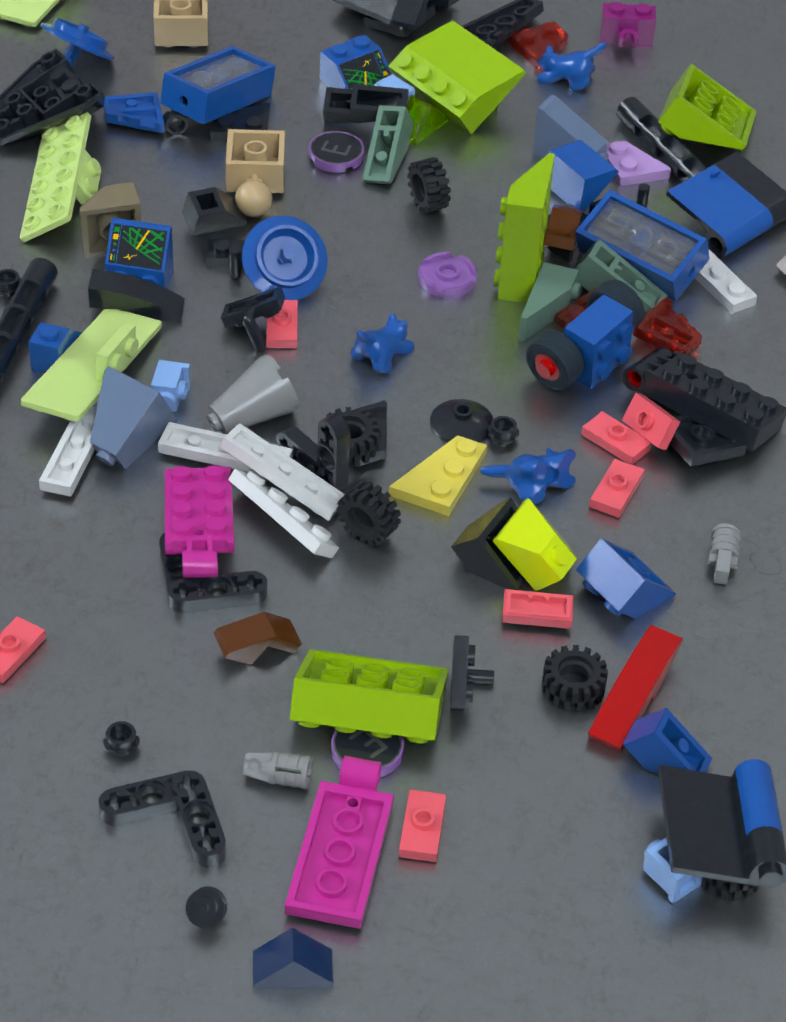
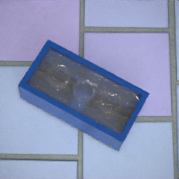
M228 47L165 72L160 104L201 124H206L271 96L276 65L237 47Z
M610 189L575 231L579 252L585 254L600 239L668 295L667 298L675 302L710 259L707 238Z

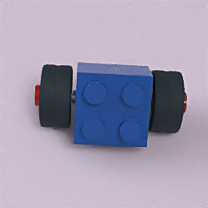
M611 279L604 282L590 294L587 300V309L564 328V334L557 331H548L529 345L526 351V361L533 375L543 385L557 391L566 389L575 380L590 389L594 388L600 381H605L611 372L620 364L626 363L632 354V333L642 323L645 316L644 306L640 297L629 285L620 280Z

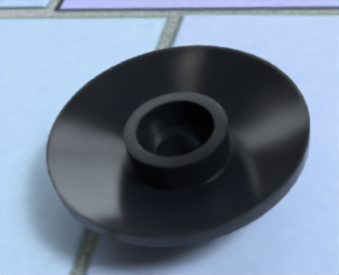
M453 399L439 404L432 411L430 426L436 436L446 442L451 441L457 435L481 442L488 437V427L493 420V416L485 406L478 402L467 399Z

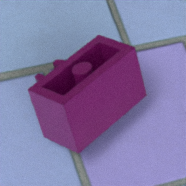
M620 2L603 3L600 43L605 42L606 45H618L619 47L653 48L656 6H649L647 4L631 5Z

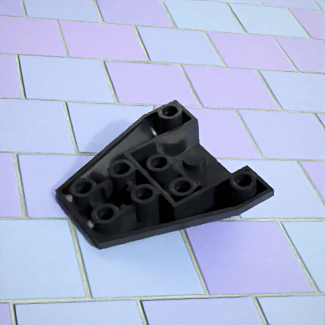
M459 0L332 1L387 24L398 26L402 31L409 32L426 23L427 3L435 4V8L448 9Z
M57 49L46 52L0 94V146L44 133L53 126L57 127L66 123L72 116H80L86 112L92 115L104 107L105 95L93 82L90 81L84 84L75 75L68 59Z

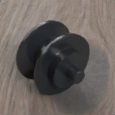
M205 886L189 896L185 909L186 915L192 924L200 928H210L217 925L225 917L228 906L226 897L219 889Z

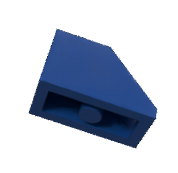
M40 322L28 342L31 370L45 373L82 332Z
M668 708L635 720L623 744L646 770L658 773L660 765L706 772L712 760V757Z

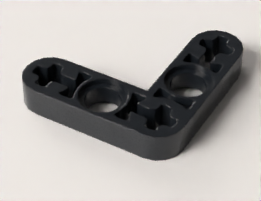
M333 413L319 421L317 444L296 426H290L277 434L278 446L293 449V460L339 491L348 486L350 431L341 415Z
M165 533L161 535L159 541L160 558L168 604L173 611L191 613L260 604L267 598V578L257 571L218 574V577L183 578V574L176 575L171 573L170 571L173 568L183 567L182 554L165 555ZM250 586H254L255 589L250 590ZM214 588H222L227 591L221 596H214L209 593ZM181 594H186V597L181 598Z
M192 770L181 771L110 788L100 795L98 800L99 814L101 820L107 825L121 826L177 812L192 858L197 864L203 867H214L225 859V836L206 781L200 773ZM190 786L194 790V800L189 801L188 792L184 787ZM148 793H158L163 797L159 802L152 804L146 803L142 799ZM136 798V806L133 807L131 799ZM118 804L121 809L114 810L111 805ZM195 813H204L209 819L202 824L192 823L189 817ZM208 835L210 846L214 849L213 851H208L206 847H203V837Z

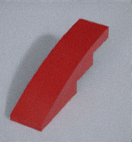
M653 625L649 626L605 699L588 732L589 739L622 753L625 747L623 744L635 720L642 718L650 700L654 701L683 642L682 637Z

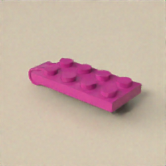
M212 465L207 468H188L178 466L173 469H165V555L182 554L183 578L218 577L217 553H234L232 484L228 480L231 476V467Z
M344 756L339 784L320 781L285 902V914L361 929L394 803V794L377 791L382 762Z

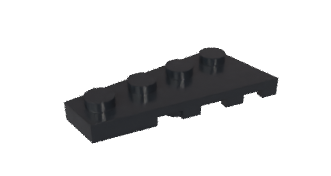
M514 0L462 27L495 49L544 11L543 1Z

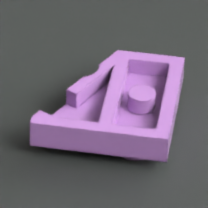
M615 141L607 144L606 153L609 155L607 162L619 171L614 177L619 187L670 178L671 169L669 166L629 142Z

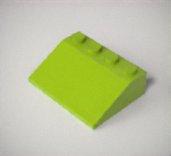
M453 20L407 45L388 66L396 77L415 88L416 95L471 135L526 74V71Z
M691 63L671 89L658 122L666 133L672 136L676 135L681 139L743 150L747 145L757 111Z
M547 154L510 185L508 197H502L500 215L505 216V222L500 221L498 239L503 240L502 246L498 245L495 263L501 264L500 269L495 270L493 282L494 287H499V300L527 303L540 272L545 250L543 243L545 233L547 232L555 154Z
M310 649L294 677L289 720L299 721V725L308 728H316L321 724L334 726L335 730L343 733H353L356 730L369 731L372 736L378 738H390L392 735L407 737L408 741L414 743H427L428 740L435 741L449 676V668Z

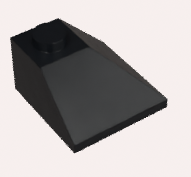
M509 497L468 525L451 548L470 573L505 589L518 590L525 578L493 542V539L518 509L513 499Z

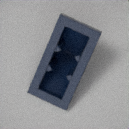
M293 927L253 950V989L333 987L332 949Z

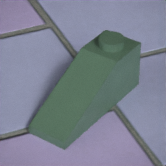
M379 105L362 179L364 183H392L409 148L414 125L406 107Z
M600 239L589 248L573 268L578 270L577 282L582 283V286L590 293L611 279L626 283L640 297L645 313L654 316L658 313L668 296Z
M543 262L520 317L518 341L525 342L567 313L573 300L578 301L582 283L577 282V269Z

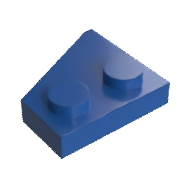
M158 92L105 97L103 110L107 123L165 133Z

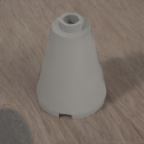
M265 354L255 361L208 407L210 414L206 417L215 432L220 430L223 434H228L239 423L247 428L293 413V411L298 409L299 401L289 378L285 377L283 379L277 372L281 367L271 356Z

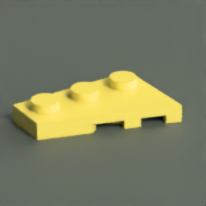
M457 435L390 485V497L449 516L485 458L487 445Z

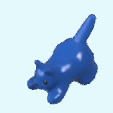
M602 42L587 51H575L564 55L556 54L550 45L547 46L546 52L538 61V65L543 69V72L537 76V81L543 84H551L564 79L569 82L571 90L580 91L590 84L589 75L596 68L593 57L603 52L606 48V43Z
M391 313L386 326L383 328L365 332L357 331L354 347L350 351L351 357L356 361L370 359L373 370L377 373L387 374L391 372L393 355H406L415 348L414 343L406 339L407 320L400 321L394 313Z
M547 448L546 455L523 454L514 459L509 465L485 466L480 469V472L489 477L507 478L512 490L519 495L521 501L529 498L533 504H537L545 499L547 487L570 488L574 485L576 478L570 475L569 466L575 459L576 452L573 449H568L559 453Z

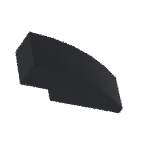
M353 84V89L326 87L323 107L324 122H375L379 105L404 106L407 108L409 89Z
M92 269L88 286L89 308L120 309V311L164 322H182L185 298L151 281L132 275Z

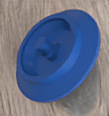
M56 18L54 24H41V27L48 32L69 42L65 57L68 59L71 67L75 60L78 61L83 49L109 60L114 59V56L106 50L109 42L88 31L89 27L82 23L78 26L61 18Z
M274 216L261 221L249 232L242 249L243 269L250 283L260 293L281 286L286 296L285 300H300L313 293L323 281L327 271V251L322 238L309 224L295 217Z

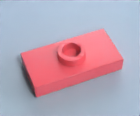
M284 300L280 312L267 318L266 348H297L298 300Z
M635 393L622 419L624 423L657 448L663 450L667 449L680 424L679 420L645 395Z
M603 411L582 426V436L632 465L647 454L652 447V443L639 433Z
M614 459L590 498L589 507L620 518L642 481L645 469Z
M505 589L502 623L571 629L574 595Z
M16 616L0 633L1 683L4 684L46 639V631Z
M409 789L399 857L429 862L437 861L446 794Z

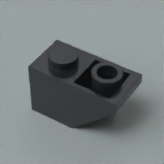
M217 187L188 192L182 214L192 236L246 225L247 221L244 214L238 209L235 197Z

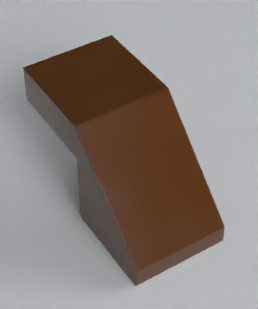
M554 204L543 245L572 251L576 242L575 231L580 225L583 210Z
M267 612L224 625L213 632L225 658L252 665L268 646L295 653L302 645L290 619Z

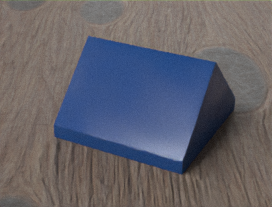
M582 140L549 150V153L555 154L551 190L567 204L570 203L577 209L583 210V213L619 172Z

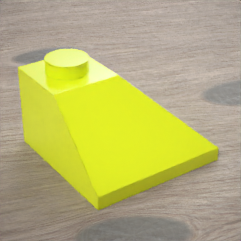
M529 498L522 502L493 539L495 545L535 591L562 580L577 560L571 547Z

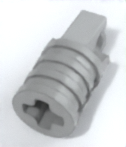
M724 523L716 525L712 529L708 564L715 566L714 583L727 585L730 568H738L742 533L735 525Z
M280 751L248 752L244 760L243 775L269 782L273 785L280 784L281 786L308 789L312 776L313 757L300 754L294 755L287 752L281 753ZM281 768L301 770V772L281 770Z

